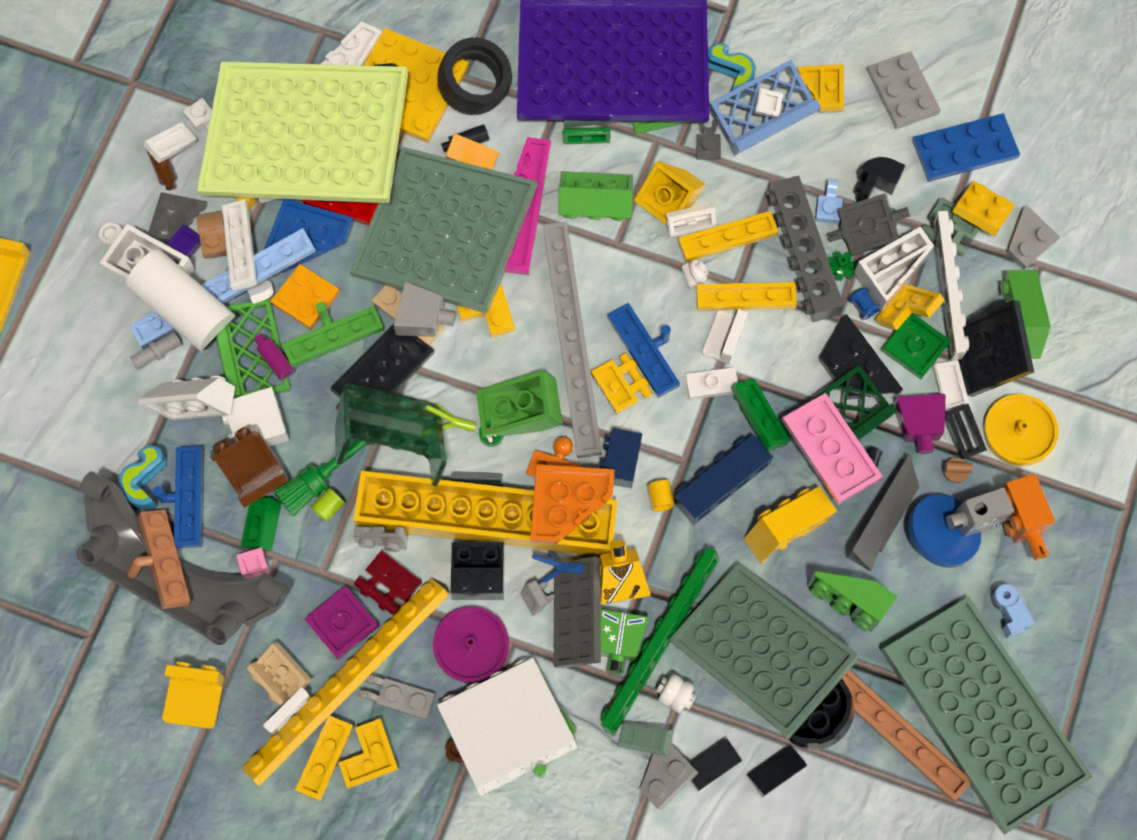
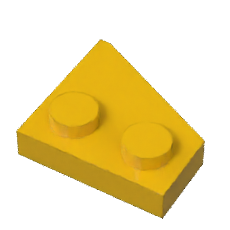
M844 64L798 66V72L814 100L817 99L821 106L820 112L844 111Z

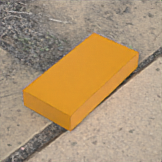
M454 133L445 157L492 170L499 151Z

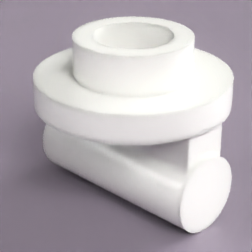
M693 260L681 266L690 290L695 289L697 284L707 281L708 270L702 262Z

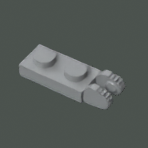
M369 675L364 680L368 684L382 687L378 696L367 690H359L357 696L376 702L379 706L428 720L436 696L434 693L386 678L383 680Z

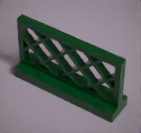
M860 365L805 403L811 402L824 393L830 397L832 390L843 391L842 404H833L836 408L842 409L841 416L844 420L846 410L859 412L857 423H847L858 441L898 412L892 403L889 405ZM855 374L863 381L862 390L849 388L850 377ZM843 382H845V386H844V387L839 386V385H841ZM848 392L861 394L860 407L846 405ZM865 395L875 397L880 406L875 410L864 408ZM863 412L869 413L863 418ZM781 420L780 423L784 428L785 432L796 445V447L799 449V451L802 453V455L805 457V459L808 461V459L806 458V456L804 455V453L802 452V450L800 449V447L798 446V444L796 443V441L794 440V438L792 437V435L790 434V432ZM808 461V467L811 469L813 473H815L816 471Z

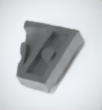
M161 192L147 235L160 242L168 243L182 225L188 228L193 223L192 219L201 210L204 211L207 208L206 201Z

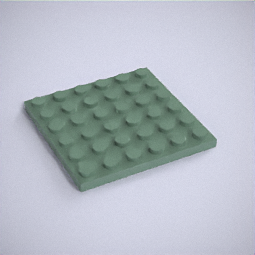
M402 147L394 167L389 203H378L351 267V276L403 290L405 282L441 295L443 302L488 314L538 187L537 181Z

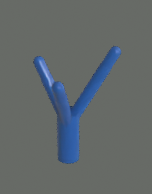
M548 551V554L554 560L537 554L532 555L533 559L556 567V570L537 582L538 585L542 582H548L561 572L581 574L583 571L581 563L564 562L553 551Z

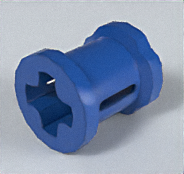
M867 287L860 289L849 298V301L852 304L854 303L861 312L863 320L874 316L881 309L880 305L876 304L869 295Z

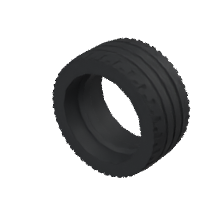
M471 37L456 42L445 53L438 68L437 85L442 98L450 107L463 114L478 115L489 112L502 101L509 89L512 77L509 59L505 52L490 40ZM464 58L477 59L485 63L492 70L495 77L496 86L494 90L484 95L472 94L463 90L453 76L452 67L454 63Z

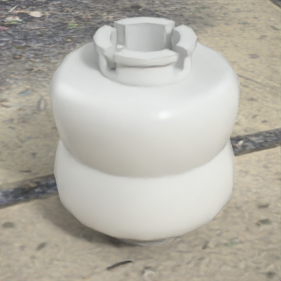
M672 674L669 680L664 677L656 691L660 693L658 701L665 706H670L677 713H681L684 707L689 710L697 696L692 694L694 685L683 681L676 674Z

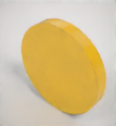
M1013 394L1001 398L991 407L984 420L983 434L988 448L997 458L1007 464L1022 467L1037 464L1052 452L1058 440L1059 428L1054 413L1043 401L1026 394Z

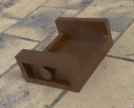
M255 424L251 427L244 426L234 433L235 436L227 441L226 439L218 441L212 446L213 449L210 451V458L213 462L216 461L237 492L238 499L244 508L288 482L287 472Z

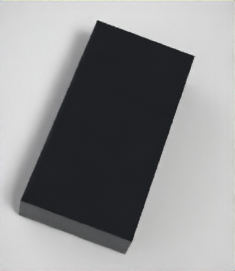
M725 739L690 763L698 772L691 780L698 792L742 762V759L728 739Z

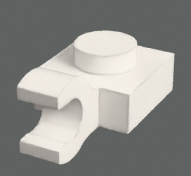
M201 98L186 108L183 113L198 132L203 128L208 132L212 109Z

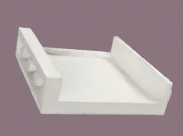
M533 658L518 661L514 664L513 668L505 672H496L490 676L489 680L481 684H471L464 692L458 695H449L441 701L442 703L437 705L480 796L534 770L539 764L544 765L577 748L575 739Z

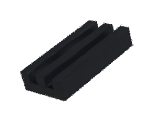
M969 403L945 412V420L960 459H966L987 451ZM961 411H963L965 415V418L967 420L970 431L972 433V436L978 449L974 450V447L969 437V433L961 417ZM953 414L960 429V432L962 434V437L964 439L968 452H966V449L958 432L957 426L952 416Z

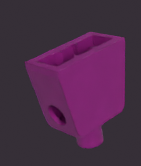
M945 394L897 397L893 404L898 410L895 415L903 440L905 442H917L919 454L933 453V441L940 440L944 434Z

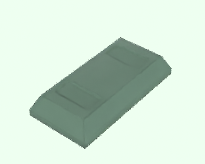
M623 721L618 747L668 756L674 730Z

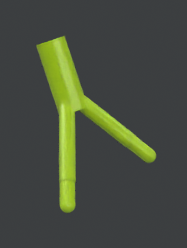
M437 402L433 404L435 408L426 405V410L450 423L422 432L424 436L452 427L474 432L476 422L454 417Z

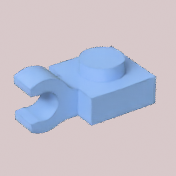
M828 178L825 196H818L815 217L817 222L839 224L841 221L838 208L842 207L843 198L836 197L837 179Z

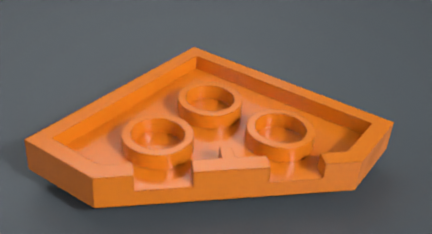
M536 464L530 541L532 543L558 544L613 497L614 469Z

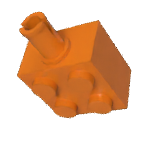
M1036 474L1007 482L1002 488H1005L1014 508V512L1004 523L1007 536L1012 538L1014 544L1026 540L1034 561L1039 560V558L1048 557L1050 553L1046 548L1042 535L1056 521Z

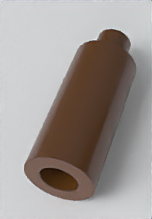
M147 151L159 183L165 185L166 190H173L176 187L174 184L176 176L169 158L158 163Z

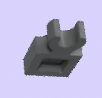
M713 119L712 127H706L704 122L699 123V131L702 134H697L696 160H720L721 134H715L718 125L716 119Z

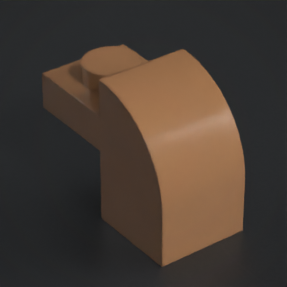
M222 210L197 214V229L200 235L204 259L227 255Z

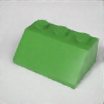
M561 171L558 215H564L566 218L588 216L590 219L612 217V219L618 221L631 218L633 174Z

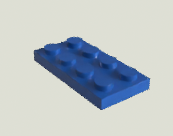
M1004 113L917 135L912 139L928 182L1015 160L1020 156Z

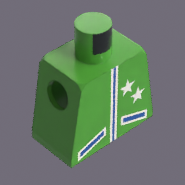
M601 609V657L609 658L608 672L623 674L625 661L636 662L648 626L649 617Z

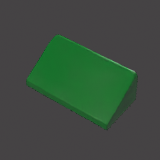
M562 128L563 144L610 143L611 128Z
M262 497L249 505L240 547L248 549L262 547L263 551H272L281 509L279 501L270 497Z

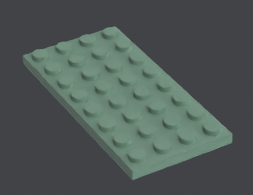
M969 596L881 650L960 770L971 782L970 785L1003 834H1007L1093 777Z

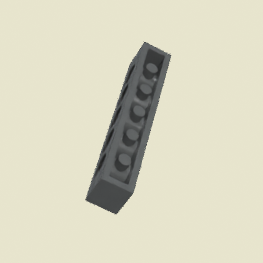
M800 176L771 182L769 192H767V200L769 205L774 207V221L777 228H781L783 234L781 235V242L783 248L788 249L790 255L788 257L791 271L796 273V287L798 292L803 294L805 300L803 301L805 314L810 315L812 322L840 316L844 305ZM783 204H791L794 208H786ZM791 225H798L801 229L795 230ZM804 246V247H806L809 251H807V252L800 251V250L798 249V247ZM812 268L816 273L810 274L805 269ZM813 290H820L824 295L817 296L813 293Z

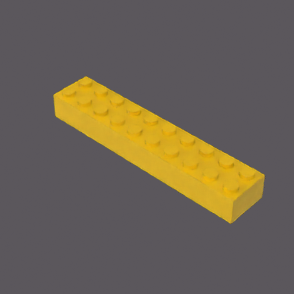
M361 471L353 521L355 526L384 527V531L395 532L396 527H404L406 534L471 542H504L506 546L601 556L602 554L611 553L610 543L614 540L618 500L610 499L558 544L532 543L530 539L534 490Z

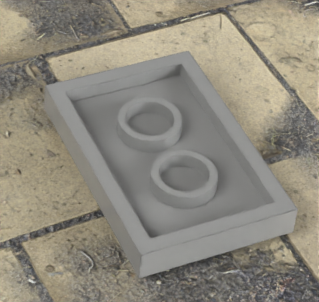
M911 51L868 66L867 72L895 129L939 115L941 109Z

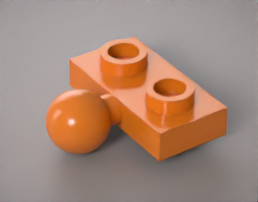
M559 437L553 443L554 456L534 450L526 474L535 478L536 464L571 467L583 466L564 460L572 452L573 443L567 437Z

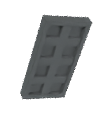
M589 557L568 561L581 563L583 565L582 573L561 572L554 577L555 668L561 669L601 663L600 558Z

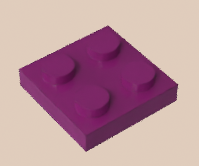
M346 586L304 619L337 660L341 659L379 627Z

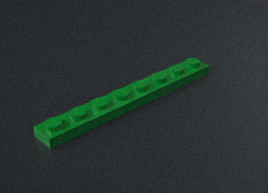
M707 547L704 553L701 552L698 555L694 564L695 569L682 582L681 588L683 589L678 597L674 596L668 606L669 612L656 625L654 637L643 646V655L639 662H635L628 672L629 678L625 685H620L614 697L616 700L611 708H606L601 717V726L606 733L613 737L615 736L670 644L669 639L679 629L720 559L716 550Z

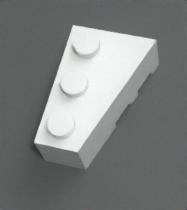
M918 227L858 262L854 274L863 287L869 289V295L876 304L880 305V311L887 306L928 259L934 245L923 229Z

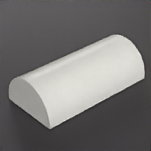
M155 249L144 256L127 277L126 287L200 352L235 317L234 313L160 249Z

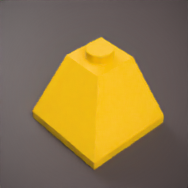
M657 161L634 201L667 225L666 213L691 208L706 184L687 170Z

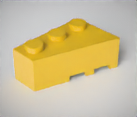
M820 486L811 491L807 488L796 496L797 499L793 501L790 498L786 499L777 506V510L772 512L771 509H768L757 517L759 519L758 523L744 537V540L760 564L768 560V557L778 549L780 551L788 547V543L799 537L803 538L828 522L837 512Z

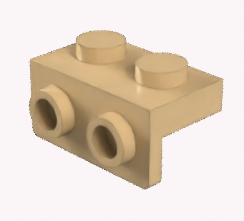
M278 642L272 643L256 662L250 663L246 667L251 673L252 679L256 683L261 684L268 692L269 698L279 705H284L301 687L304 689L312 680Z

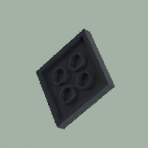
M1011 300L966 320L963 331L964 336H967L969 340V350L960 359L967 396L974 397L1034 373L1020 301Z

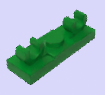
M751 379L735 383L731 388L735 394L734 399L739 401L742 406L740 410L745 413L754 431L758 434L757 439L762 441L766 450L770 452L776 448L788 445L791 440L756 380Z

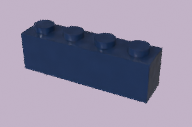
M754 434L748 439L746 437L741 438L733 446L735 448L729 454L726 452L722 453L715 459L714 462L716 464L710 469H707V467L703 468L695 475V481L689 485L684 483L676 490L675 493L677 495L675 496L674 503L693 526L771 464L773 456Z

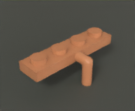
M166 510L140 512L138 519L148 555L134 558L127 572L128 577L136 578L143 566H151L162 609L188 606L190 598Z

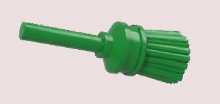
M362 437L358 438L324 466L320 464L318 467L307 464L306 468L297 472L298 476L273 490V493L285 509L294 517L314 496L317 498L321 492L328 489L327 479L331 477L329 474L367 445Z

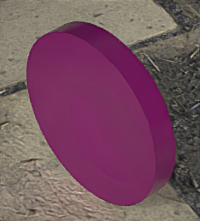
M479 607L457 609L448 614L435 631L433 638L434 656L441 670L455 681L467 684L484 682L491 675L499 672L507 660L509 653L507 630L502 621L486 609Z

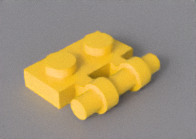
M627 353L619 357L623 365L617 367L612 359L591 371L593 379L616 415L638 404V399L635 395L637 392H641L644 399H648L653 395L649 388V382L641 376L637 369V363L635 360H631ZM625 374H629L634 381L630 386L624 378Z

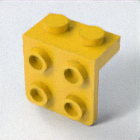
M175 662V666L166 665L165 676L170 679L162 716L163 721L169 724L213 729L216 725L225 677L220 672H217L218 668L202 665L201 669L191 668V664L184 662Z

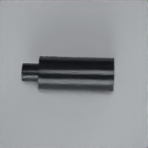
M484 124L457 133L479 144L490 140ZM453 135L448 136V141L441 143L443 152H447Z

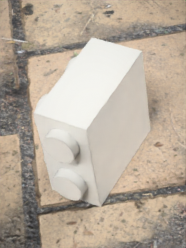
M272 387L233 399L231 414L222 416L225 426L230 425L232 434L228 435V439L234 437V433L244 426L251 427L255 424L269 447L289 441L279 404Z

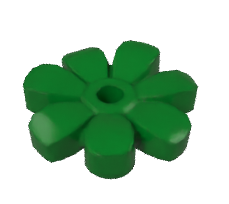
M836 251L833 253V258L828 257L833 275L835 274V280L842 281L844 276L849 280L854 275L852 270L856 269L857 263L850 261L852 255L849 252L842 255L840 251Z

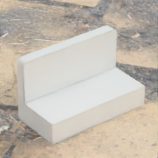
M738 309L735 316L721 310L717 311L702 355L730 364L748 312Z

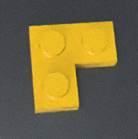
M502 284L498 286L488 314L456 305L461 322L485 316L491 338L515 332Z
M905 284L875 319L880 326L897 331L911 313L930 318L945 300L941 293Z
M381 718L355 728L364 753L339 762L347 789L399 770Z

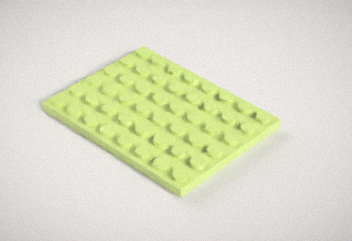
M221 62L197 192L201 196L389 203L408 79L407 67Z

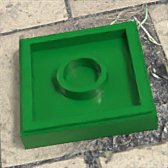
M911 313L882 347L881 351L922 380L948 347L949 339Z

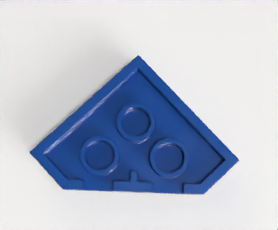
M283 199L264 250L298 230L304 229L316 252L280 271L284 273L297 267L299 264H303L345 244L354 222L353 218L289 199Z

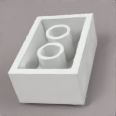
M126 224L99 262L106 275L126 285L127 277L135 265L155 249L162 250L189 275L195 270L189 257L129 224Z

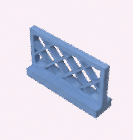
M792 60L781 64L709 103L711 110L731 144L730 149L734 156L807 118L821 108L818 100L812 98ZM786 68L789 69L793 76L791 84L778 80L780 72ZM761 81L772 82V91L776 90L777 84L789 88L787 99L782 98L781 102L785 104L783 113L779 114L777 119L772 118L768 120V116H764L761 125L750 123ZM746 91L753 94L750 105L738 101L741 92ZM792 91H800L805 101L800 104L790 101ZM722 102L733 104L730 116L722 114L717 105ZM736 106L749 110L746 121L734 118ZM732 122L744 125L743 134L736 138L730 130Z

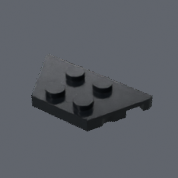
M847 314L844 315L819 358V362L833 381L836 382L860 365L881 394L894 393V395L902 393L903 388L850 317ZM857 374L850 377L849 388L862 390L863 381ZM843 382V383H842L841 385H839V386L844 387V386H845V382ZM848 392L847 400L859 399L861 394Z

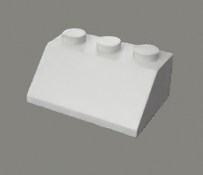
M211 376L210 379L191 378V381L172 380L171 383H161L139 398L138 404L170 420L228 416L231 414L235 386L226 382V379L221 376Z

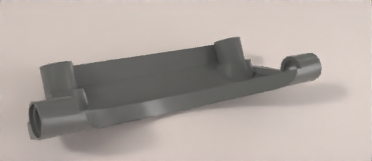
M90 471L83 478L79 490L85 494L87 530L91 532L90 539L77 549L76 555L84 566L90 567L208 638L216 645L225 644L239 630L241 623L250 626L275 613L282 606L289 587L264 572L242 576L218 574L194 566L178 557L190 603L188 606L162 609L151 566H143L136 578H130L127 575L134 558L147 556L148 553L139 519L132 510L121 488L94 471Z

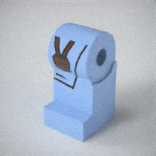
M1004 584L995 590L991 597V602L994 608L1001 612L1006 622L1002 629L1006 639L1030 629L1035 624L1015 587Z

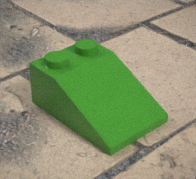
M544 370L476 390L482 437L541 432L563 425L556 378ZM491 420V430L487 431L486 421Z

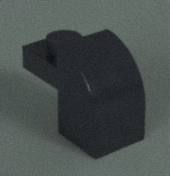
M875 157L865 162L857 177V180L860 182L855 193L859 194L856 203L869 199L874 187L892 195L906 165L888 157Z

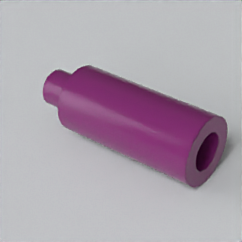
M259 334L254 338L258 344L256 350L279 380L286 379L294 372V368L271 338L266 339L263 334Z

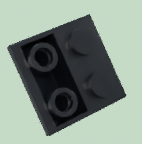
M452 542L450 589L452 600H504V542Z

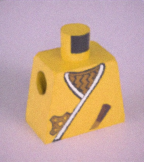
M623 540L611 542V553L600 556L601 603L607 604L651 596L637 551L635 549L626 550V543Z

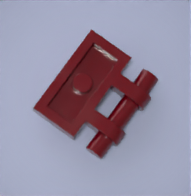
M382 550L365 569L366 573L372 578L367 582L363 578L358 577L354 582V585L360 589V593L366 598L369 596L379 604L378 607L385 612L387 610L393 616L400 610V607L393 602L400 598L403 602L407 603L422 584L421 580ZM379 584H382L390 591L386 596L376 589Z

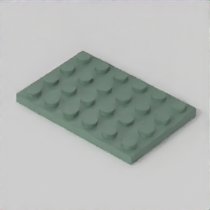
M739 563L669 639L675 647L788 739L859 659V655Z

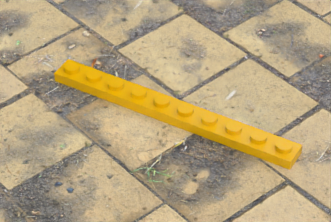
M432 579L423 585L242 767L248 776L260 786L449 596V593Z

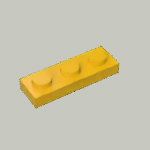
M330 715L328 716L295 791L321 802L354 729L353 725Z

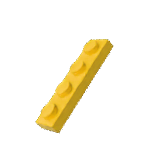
M771 211L679 237L678 243L684 260L687 263L776 237L779 231Z
M795 282L697 284L696 286L697 311L796 309L797 306Z

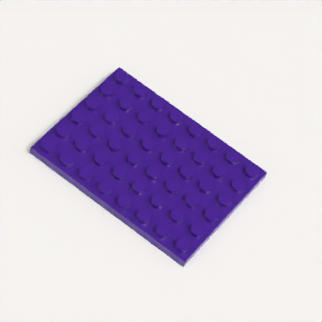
M520 0L517 120L709 122L707 0Z

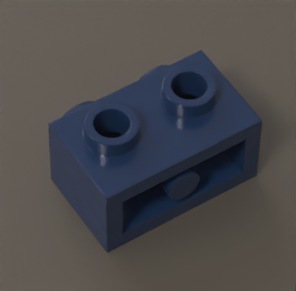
M612 428L611 436L606 435L603 450L608 451L606 460L601 459L599 468L614 469L613 485L632 489L643 433Z

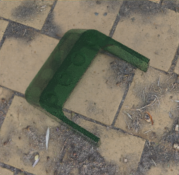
M354 383L345 384L341 392L335 423L336 464L342 465L350 444V438L358 439L369 444H380L395 450L401 449L414 452L417 455H423L429 461L431 484L437 486L446 466L441 417L426 410L425 407L429 405L440 410L439 407L432 402Z

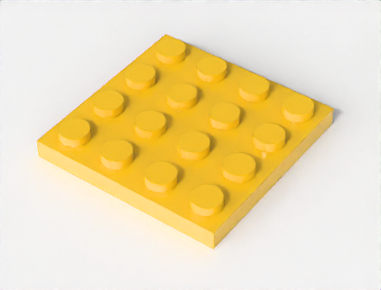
M384 28L364 66L394 63L399 67H407L408 79L400 132L429 144L449 106L444 98H442L437 85L438 68L446 52ZM463 59L457 60L452 67L453 76L459 85L470 67L469 62Z

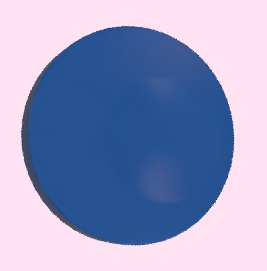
M942 494L928 496L913 508L908 520V532L914 547L927 561L940 567L954 568L965 564L977 553L981 543V532L964 536L960 528L950 530L946 517L954 514L963 502Z

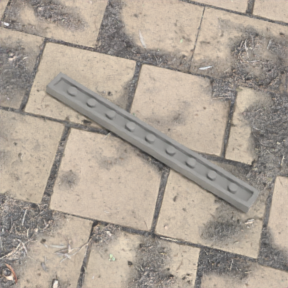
M567 222L544 224L543 231L577 458L602 455L568 224Z

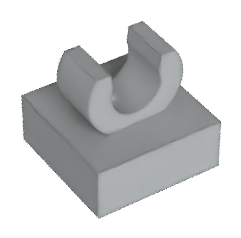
M535 580L527 584L520 593L533 616L542 612L546 605L555 597L554 594L545 596L542 592L548 586L547 582H542L538 585Z

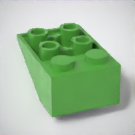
M818 571L814 573L808 584V587L811 589L810 592L820 600L826 599L833 604L832 608L841 615L846 614L854 620L853 623L863 631L869 630L872 632L898 597L877 581Z

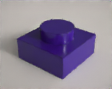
M182 225L168 241V245L190 258L201 245L200 236Z

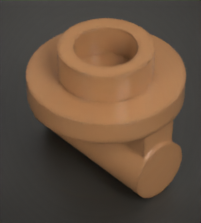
M952 458L945 463L944 475L950 482L961 483L968 478L969 473H972L973 464L966 463L960 458Z

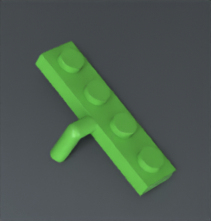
M319 302L316 304V309L323 327L284 342L282 345L291 366L294 368L384 331V327L374 306L332 323L325 303Z

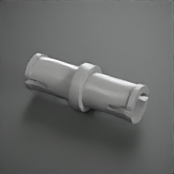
M173 331L155 343L153 341L148 343V347L133 356L131 355L130 359L137 370L156 359L161 360L163 358L162 355L182 344Z

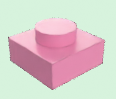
M262 547L237 555L242 575L259 572L270 574Z

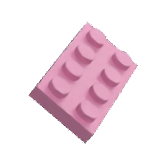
M826 393L782 418L783 424L838 505L882 479L883 476Z

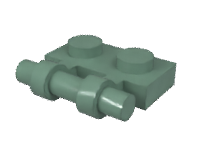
M942 197L928 220L933 222L938 211H948V217L953 221V234L955 235L952 242L956 244V253L963 256L967 247L960 244V241L963 239L971 244L980 228L953 213L952 211L956 204ZM924 224L922 229L930 241H936L934 228Z

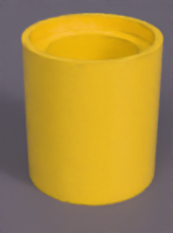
M659 480L647 485L652 511L660 512L675 507L669 480Z

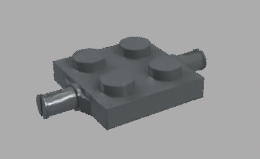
M884 193L838 208L841 217V229L828 232L827 234L830 242L844 238L849 245L851 255L855 256L889 245L899 239L896 228L897 220L910 217L911 215L908 207L893 211L887 194Z

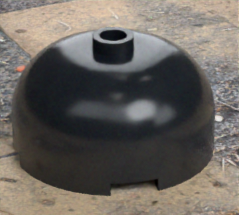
M841 679L789 739L783 735L789 742L804 749L818 750L836 744L846 735L853 722L854 702L844 680Z

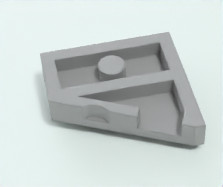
M1026 205L1021 212L1006 254L1025 270L1053 246L1060 236Z
M355 526L353 538L363 548L372 549L375 545L382 546L390 552H399L400 549L406 550L408 544L404 527H396L395 532L384 531V527Z
M671 745L668 756L653 754L640 791L661 811L698 772Z

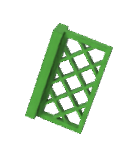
M266 299L255 304L247 302L226 306L232 313L238 312L244 316L238 325L229 322L215 336L226 382L235 386L233 399L263 390L261 389L263 386L266 388L272 387L275 394L290 391L288 377L283 380V385L273 387L266 381L274 372L266 362L261 360L262 356L260 354L256 357L246 351L252 341L256 343L254 338L262 328L272 333L271 339L281 351L270 300ZM265 307L267 315L262 321L251 315L254 309ZM247 319L259 325L253 334L241 328ZM238 332L249 338L243 348L233 343V338ZM242 355L254 361L248 371L238 365ZM257 364L269 370L263 380L251 373ZM248 377L259 383L256 390L244 392L243 384Z

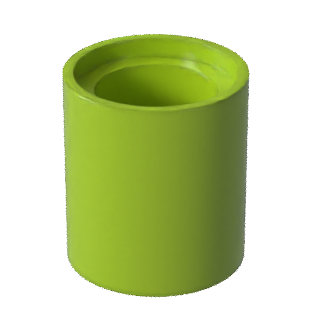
M328 488L310 507L325 522H328L345 503L333 490Z

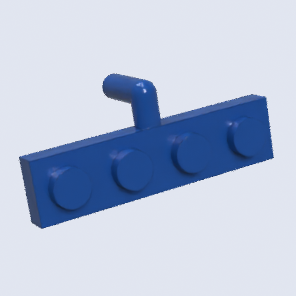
M629 303L607 314L608 320L637 363L656 396L660 398L680 387V382L658 349L669 342L670 326L663 325L660 336L652 340Z
M202 446L176 447L175 492L166 493L160 486L154 487L152 492L161 503H175V547H202L203 448Z

